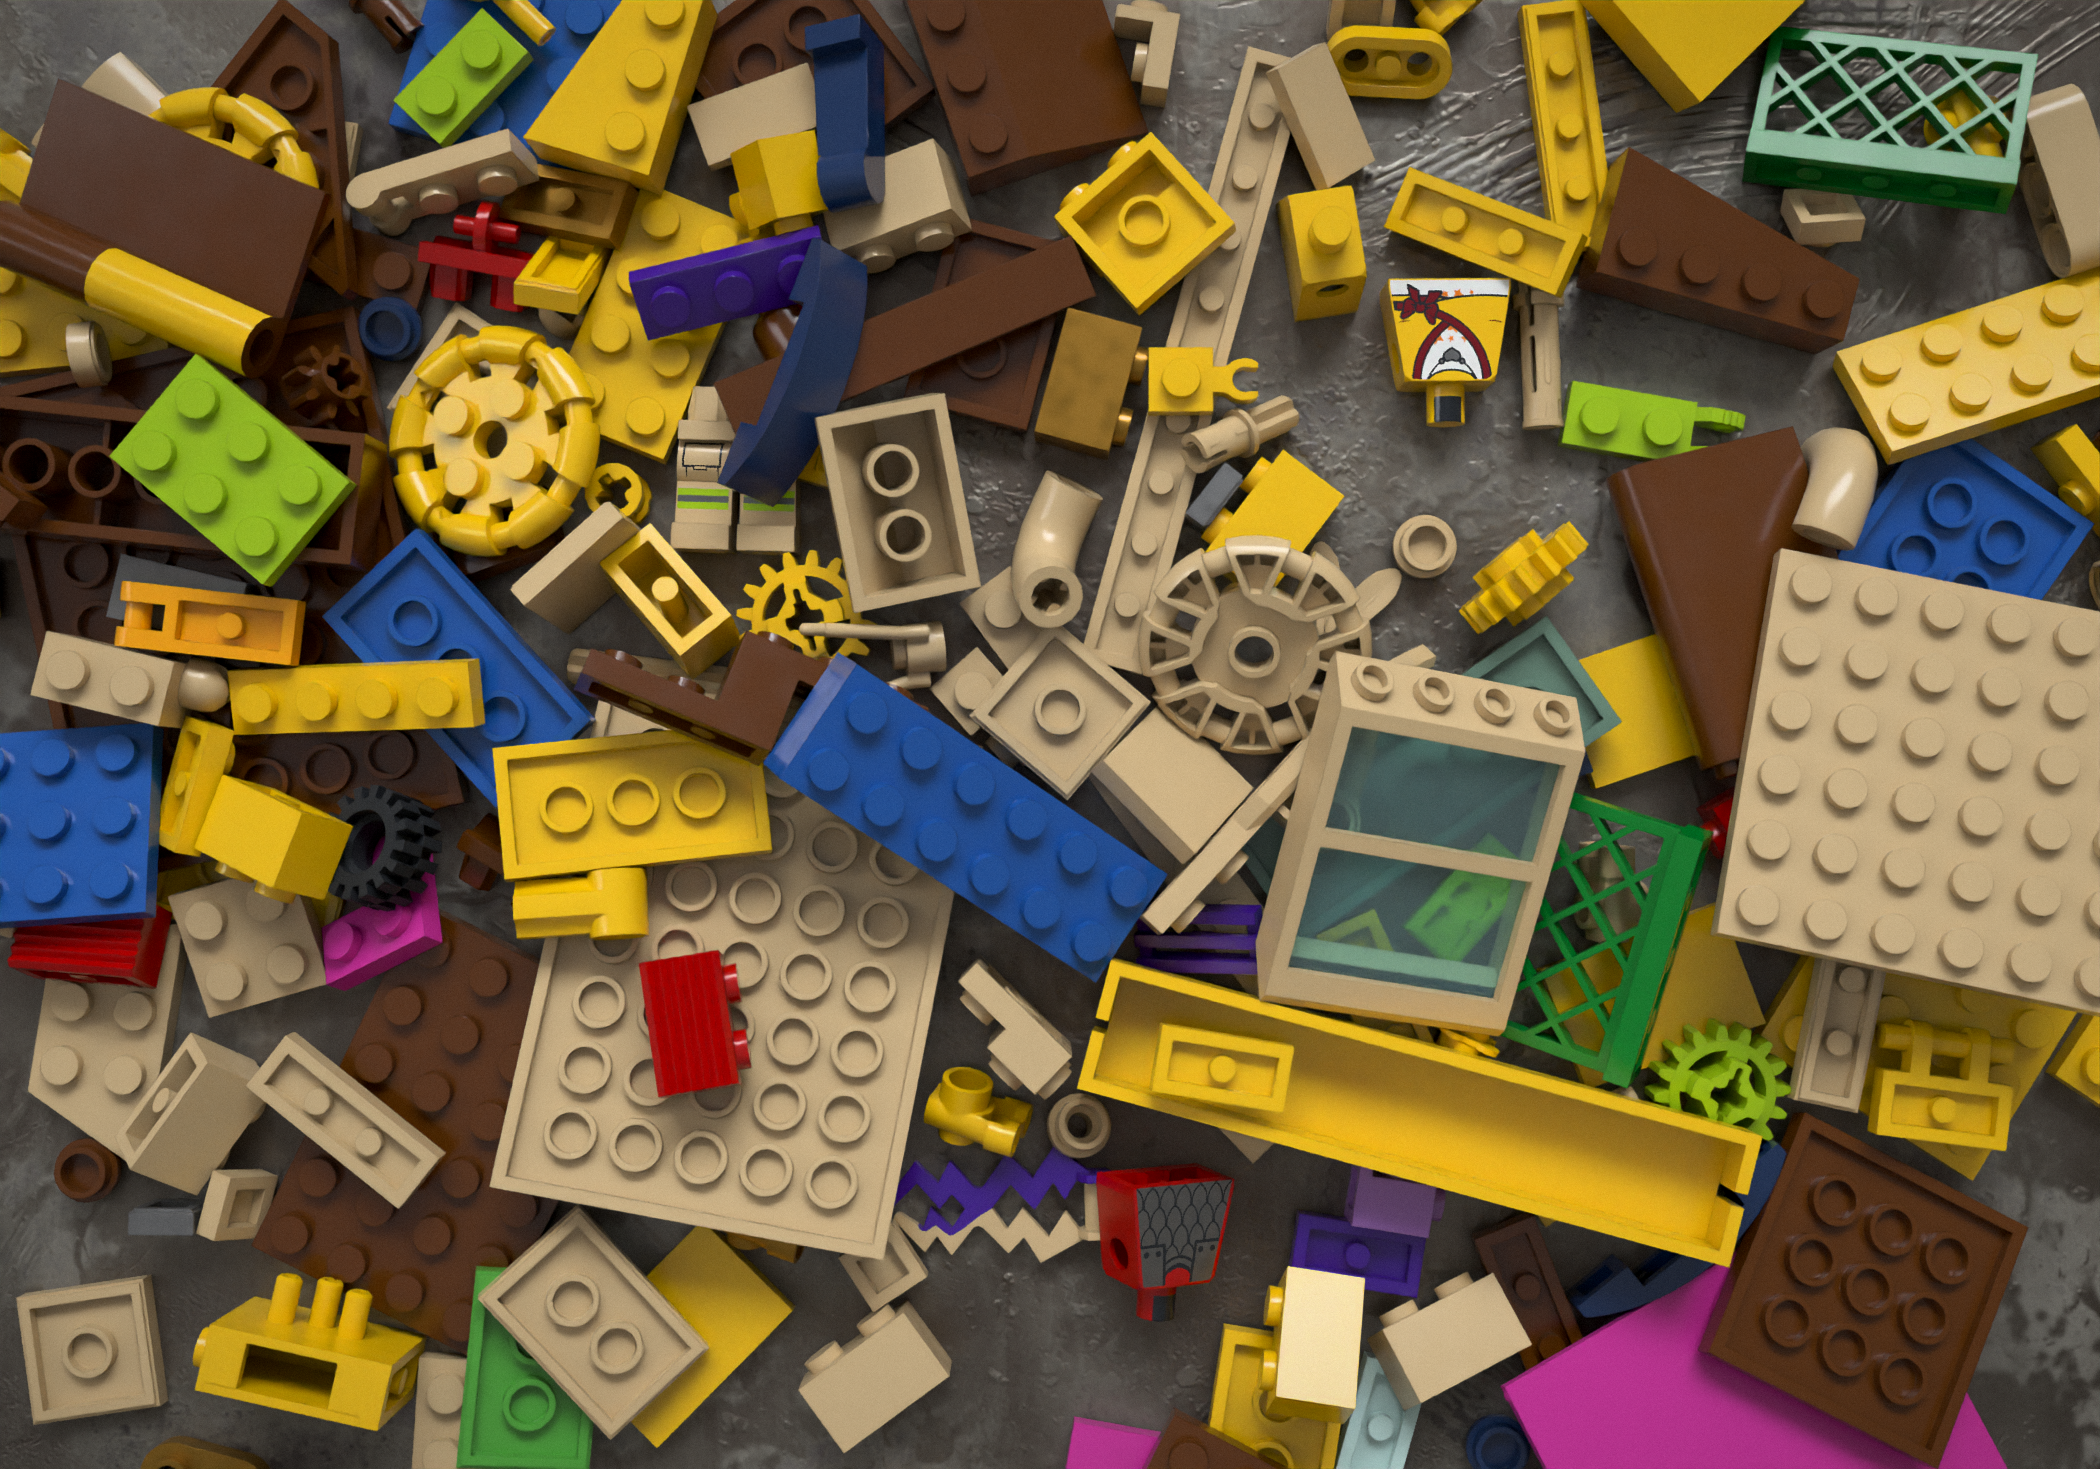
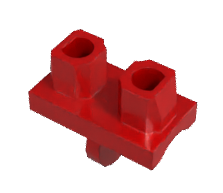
M483 200L477 209L475 217L458 214L455 216L453 223L454 233L472 236V241L438 235L435 236L433 242H419L418 261L430 263L429 274L432 297L452 301H467L471 299L473 274L475 271L493 275L490 306L513 312H523L529 309V306L514 304V282L536 252L498 246L499 241L518 244L521 236V227L519 225L503 223L499 219L501 208L498 203Z

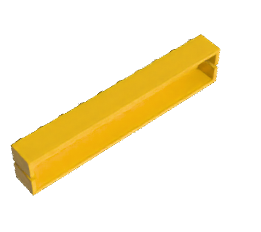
M1113 957L1110 961L1096 1018L1109 1021L1107 1029L1099 1026L1093 1028L1077 1089L1730 1268L1744 1208L1728 1198L1716 1194L1720 1183L1734 1192L1748 1195L1763 1137L1740 1126L1296 1006L1260 1001L1259 996ZM1160 1022L1286 1043L1294 1046L1284 1113L1152 1092L1149 1086Z

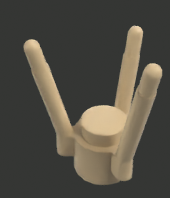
M941 621L902 624V626L844 623H802L799 626V632L804 636L889 640L893 670L905 669L906 675L887 683L897 685L906 690L931 687L930 673L946 671V646Z

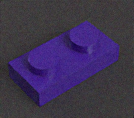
M1297 1209L1288 1266L1365 1278L1364 1290L1417 1298L1426 1238L1351 1226L1346 1217Z

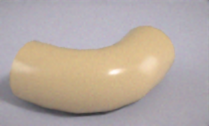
M1053 471L1045 472L1023 520L1013 552L1010 574L1015 601L1026 619L1036 626L1044 628L1060 627L1072 620L1080 610L1083 593L1082 585L1075 575L1076 562L1087 531L1103 500L1092 489Z

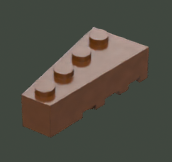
M1628 147L1607 167L1608 173L1601 202L1597 204L1589 234L1591 240L1587 251L1584 253L1576 288L1814 355L1844 341L1860 281L1858 277L1631 147Z

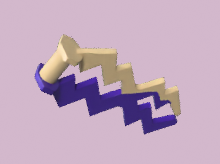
M1053 1146L1034 1176L1014 1156L1012 1158L1004 1156L985 1185L976 1186L952 1160L949 1161L939 1181L916 1160L898 1183L894 1206L918 1184L939 1209L953 1195L965 1210L953 1226L933 1206L930 1207L924 1226L901 1211L894 1215V1219L924 1252L938 1237L950 1254L953 1255L971 1230L976 1226H980L1008 1253L1025 1238L1040 1263L1082 1240L1100 1241L1096 1177L1097 1172L1111 1170L1106 1167L1086 1168L1076 1159L1063 1155ZM1077 1181L1084 1183L1085 1225L1080 1227L1068 1211L1065 1210L1049 1235L1024 1207H1022L1009 1227H1007L994 1208V1205L1010 1185L1035 1210L1053 1183L1064 1200Z

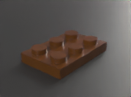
M970 219L972 231L955 237L949 246L943 248L932 292L1056 241ZM1059 313L909 375L903 398L929 393H945L949 414L1027 434Z

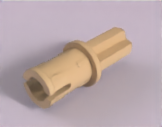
M1283 395L1247 411L1240 408L1231 409L1217 423L1184 435L1181 443L1188 447L1181 448L1183 458L1190 469L1200 474L1233 457L1247 458L1253 456L1259 450L1261 443L1286 433L1292 427L1297 426L1300 419L1299 412L1294 409L1292 399Z

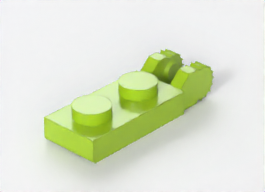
M1571 381L1567 386L1562 415L1564 427L1560 428L1557 446L1647 462L1708 447L1690 446L1694 426L1714 429L1723 433L1743 431L1746 415L1715 407H1697L1698 402Z

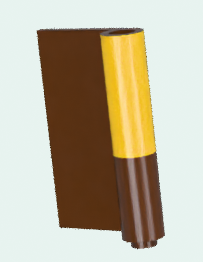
M58 79L20 202L0 201V267L250 379H254L268 371L280 350L332 194L71 82Z

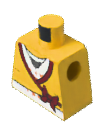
M1511 278L1388 279L1381 289L1380 307L1396 390L1399 392H1426L1427 426L1456 427L1464 425L1465 392L1485 391L1495 382L1510 296Z

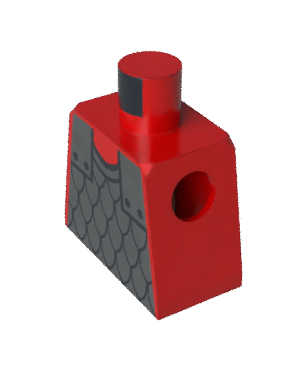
M1197 1163L1097 1172L1096 1187L1102 1267L1106 1275L1137 1290L1136 1316L1144 1320L1156 1322L1174 1319L1177 1287L1209 1283L1215 1276L1235 1179Z

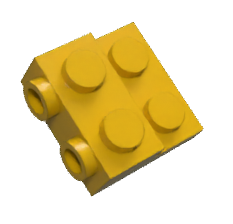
M1152 132L1138 143L1131 141L1123 145L1111 157L1107 165L1108 169L1090 185L1087 183L1078 185L1066 195L1060 204V211L1054 216L1060 233L1064 237L1072 236L1078 253L1101 278L1105 277L1139 316L1236 232L1235 222Z

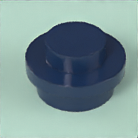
M397 297L378 298L368 303L360 313L358 319L360 323V337L367 351L374 357L385 361L402 360L412 355L419 347L423 337L422 320L416 309L407 301Z
M1489 1414L1474 1422L1468 1430L1465 1439V1452L1469 1463L1474 1469H1523L1530 1456V1443L1521 1425L1515 1419L1504 1414Z

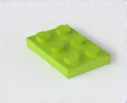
M197 354L193 356L109 456L261 584L270 587L275 584L357 486L208 360Z

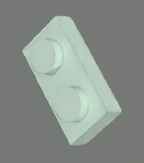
M1367 1351L1363 1353L1358 1371L1356 1407L1343 1424L1337 1446L1334 1469L1404 1468L1421 1404L1405 1411L1403 1410L1374 1353Z

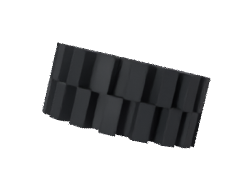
M371 784L370 789L363 786L353 789L354 799L344 795L337 802L342 810L339 815L329 812V815L352 825L353 828L328 892L341 899L378 911L379 909L386 912L394 911L396 904L405 907L413 902L410 891L422 894L428 886L421 879L424 873L434 875L438 864L431 862L430 857L431 853L442 852V842L432 838V836L442 832L440 822L431 819L435 812L429 806L422 804V801L389 788ZM386 832L381 854L372 865L375 847L381 836Z

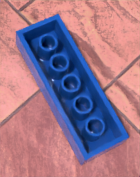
M837 652L763 762L779 779L1094 982L1098 980L1168 875L839 652Z

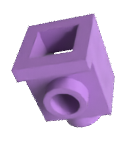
M1351 1164L1344 1216L1351 1226L1429 1238L1431 1221L1439 1222L1442 1218L1446 1190Z

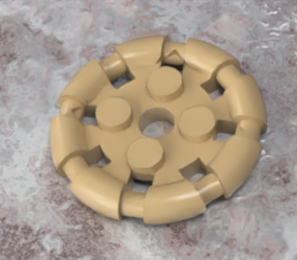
M1247 535L1226 538V546L1205 553L1203 548H1199L1184 557L1170 569L1153 592L1157 599L1152 610L1144 611L1139 628L1138 649L1142 674L1151 678L1156 689L1152 697L1162 712L1175 725L1196 740L1200 736H1204L1220 743V750L1236 754L1268 755L1284 751V745L1302 739L1305 740L1313 727L1324 685L1313 683L1318 668L1327 672L1330 659L1336 651L1372 658L1370 621L1368 618L1361 617L1356 605L1360 600V596L1350 580L1337 566L1318 552L1314 551L1309 556L1290 548L1291 540L1274 536ZM1234 571L1238 582L1229 584L1220 593L1214 577ZM1280 572L1300 580L1293 596L1273 587ZM1180 610L1197 617L1192 631L1180 627L1175 621ZM1332 615L1336 623L1335 630L1319 635L1317 620ZM1257 636L1267 640L1271 644L1273 652L1266 660L1252 663L1239 656L1236 650L1237 645L1247 637ZM1192 663L1197 678L1189 681L1178 679L1175 669ZM1288 701L1293 716L1275 721L1267 708ZM1216 703L1227 709L1236 711V713L1229 720L1212 713Z

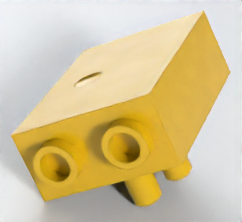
M282 1273L277 1276L271 1300L254 1296L211 1323L209 1327H205L199 1335L193 1353V1366L199 1367L195 1386L196 1391L373 1431H378L414 1397L418 1379L419 1357L424 1353L427 1335L368 1322L373 1296L367 1290H349L346 1293L342 1314L337 1315L344 1284L341 1280H335L332 1277H322L317 1281L311 1309L298 1306L303 1280L299 1275L292 1273Z

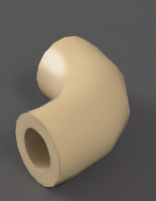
M1837 427L1823 429L1807 438L1801 446L1809 471V478L1791 528L1801 536L1824 546L1846 551L1854 550L1874 499L1878 478L1875 450L1869 439L1859 431Z

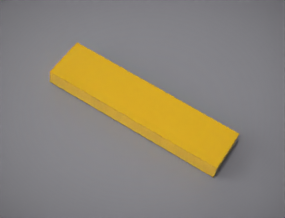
M1579 0L1523 5L1517 12L1545 218L1587 236V242L1581 255H1584L1589 247L1591 240L1589 234L1597 204L1601 202L1608 173L1586 9Z

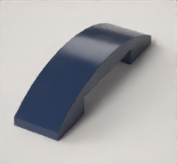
M812 238L790 294L789 300L801 305L802 309L757 425L740 423L717 482L771 507H774L789 490L818 447L819 440L814 418L835 413L853 367L863 328L867 299V266L821 239Z
M1762 1138L1748 1195L1734 1192L1719 1183V1186L1726 1193L1723 1197L1744 1208L1737 1240L1745 1233L1760 1213L1780 1175L1787 1153L1779 1143L1773 1140L1767 1141ZM1658 1249L1631 1271L1628 1266L1611 1254L1568 1289L1565 1294L1568 1301L1585 1318L1610 1315L1659 1299L1690 1282L1714 1263Z

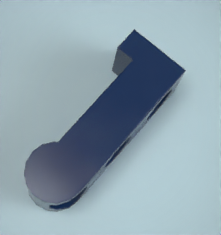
M860 14L805 27V49L814 62L818 156H820L817 162V180L822 199L828 210L832 213L879 204L885 196L884 45Z

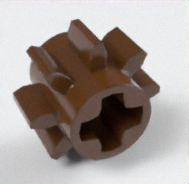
M336 344L322 353L312 345L293 357L297 367L282 376V381L288 385L287 396L291 410H295L304 418L310 419L315 428L322 426L330 420H333L340 427L359 416L355 405L370 396V392L365 388V375L361 363H358L350 355L342 353L340 346Z

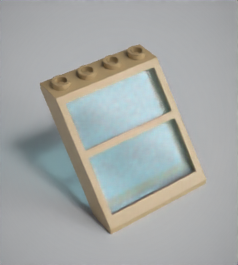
M1336 651L1329 662L1256 939L1259 1000L1499 1037L1506 1028L1585 756L1577 698Z

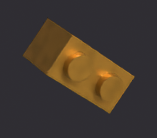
M1068 307L1034 430L1035 441L1108 460L1112 444L1124 447L1134 411L1122 407L1128 383L1141 385L1148 360V348L1139 346L1142 327Z

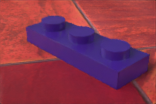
M819 225L629 272V284L648 341L797 304L789 300L812 238L822 240Z

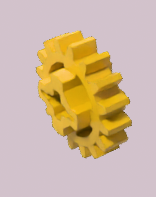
M1570 521L1562 524L1544 539H1541L1534 529L1530 530L1504 549L1472 577L1482 589L1472 596V599L1465 603L1459 612L1477 634L1483 633L1504 617L1508 619L1513 627L1522 620H1527L1575 579L1565 567L1578 558L1577 556L1586 550L1589 544Z
M810 550L806 557L805 565H799L791 552L783 554L782 563L784 570L777 572L768 564H763L760 567V571L766 583L762 587L751 584L745 585L743 590L751 598L755 599L753 608L737 609L736 616L751 621L752 630H749L750 632L757 634L760 631H766L780 635L801 647L804 655L815 660L820 657L833 659L837 652L847 658L852 652L858 655H869L871 649L860 639L846 638L841 648L831 656V648L828 642L830 637L815 636L813 641V638L809 639V636L802 635L799 630H794L792 626V619L800 615L801 609L799 604L802 603L800 595L802 601H806L810 610L822 611L824 621L819 623H840L850 619V624L878 625L871 620L863 619V612H853L847 580L840 576L843 570L842 559L836 557L829 563L827 568L820 567L819 551ZM807 576L818 577L828 581L841 592L843 597L828 601L813 592ZM784 584L785 603L777 617L765 620L770 599ZM745 633L739 636V640H741Z

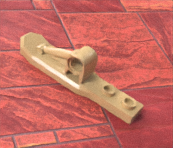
M1422 644L1391 659L1390 662L1431 669L1435 665L1436 655ZM1352 726L1331 805L1340 815L1341 830L1357 832L1359 829L1358 797L1376 749L1374 742L1378 731ZM1311 730L1308 733V737L1305 740L1302 739L1139 917L1157 935L1163 934L1169 926L1178 934L1187 927L1205 906L1197 896L1213 878L1223 886L1242 867L1249 856L1241 848L1270 816L1286 829ZM1320 847L1319 852L1323 853L1335 849Z

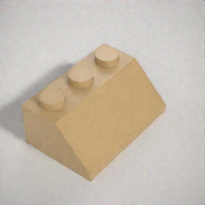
M945 393L918 395L815 417L814 420L853 612L858 613L981 587Z

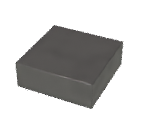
M1225 462L1184 515V522L1199 534L1201 531L1205 532L1218 513L1238 490L1243 482L1241 479L1243 475Z
M153 1199L135 1207L133 1211L128 1213V1235L194 1236L205 1199Z

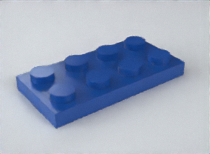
M415 529L322 616L364 663L479 658L485 724L468 728L424 730L495 808H498L492 748L576 740L596 721L594 716L424 530Z

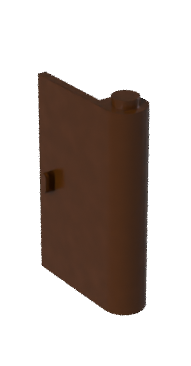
M1793 426L1636 464L1614 473L1605 481L1700 771L1704 772L1714 769L1717 780L1734 777L1738 773L1774 554L1783 548L1839 560L1835 548L1811 541L1791 528L1809 478V471Z

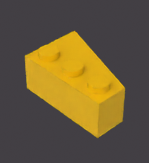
M622 0L523 138L538 157L589 174L629 181L635 188L662 195L688 112L687 106L690 105L718 16L712 0Z

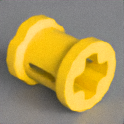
M607 463L596 468L588 489L585 488V499L589 508L595 512L603 503L611 502L614 496L610 488L614 484L620 483L627 488L624 494L629 503L624 508L618 509L636 525L641 523L650 513V503L653 494L649 484L631 468L620 463Z

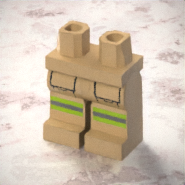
M693 387L688 409V420H678L679 445L677 453L675 522H672L670 546L680 553L737 554V551L748 555H783L784 553L791 552L794 556H801V481L797 478L774 507L760 503L740 493V519L738 524V492L717 483L734 441L735 433L715 387Z

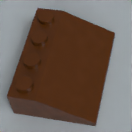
M903 0L930 81L935 88L936 98L971 197L1122 146L1128 142L1142 139L1149 134L1103 0Z

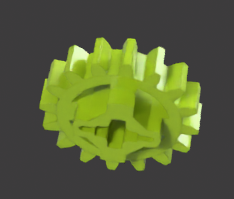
M1710 1018L1706 1025V1034H1701L1696 1028L1687 1024L1683 1026V1034L1686 1041L1680 1046L1668 1039L1662 1042L1665 1051L1670 1056L1666 1063L1650 1061L1648 1067L1660 1076L1659 1083L1645 1086V1094L1652 1100L1661 1103L1659 1105L1682 1111L1680 1104V1091H1682L1687 1099L1684 1112L1746 1128L1763 1136V1139L1770 1141L1774 1136L1765 1124L1770 1117L1774 1119L1786 1118L1787 1112L1777 1106L1775 1102L1776 1097L1790 1094L1791 1086L1781 1079L1775 1078L1776 1075L1787 1068V1065L1778 1056L1769 1054L1773 1046L1770 1041L1758 1033L1751 1037L1752 1030L1739 1022L1734 1021L1727 1031L1723 1023L1715 1018ZM1752 1070L1755 1078V1089L1752 1088L1749 1081ZM1714 1087L1723 1088L1721 1093L1712 1092Z

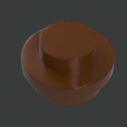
M93 1137L73 1141L64 1147L57 1157L54 1169L55 1182L61 1192L70 1199L83 1203L98 1201L108 1196L117 1187L122 1174L120 1157Z

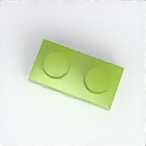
M481 8L393 101L442 148L451 146L534 59L515 38Z

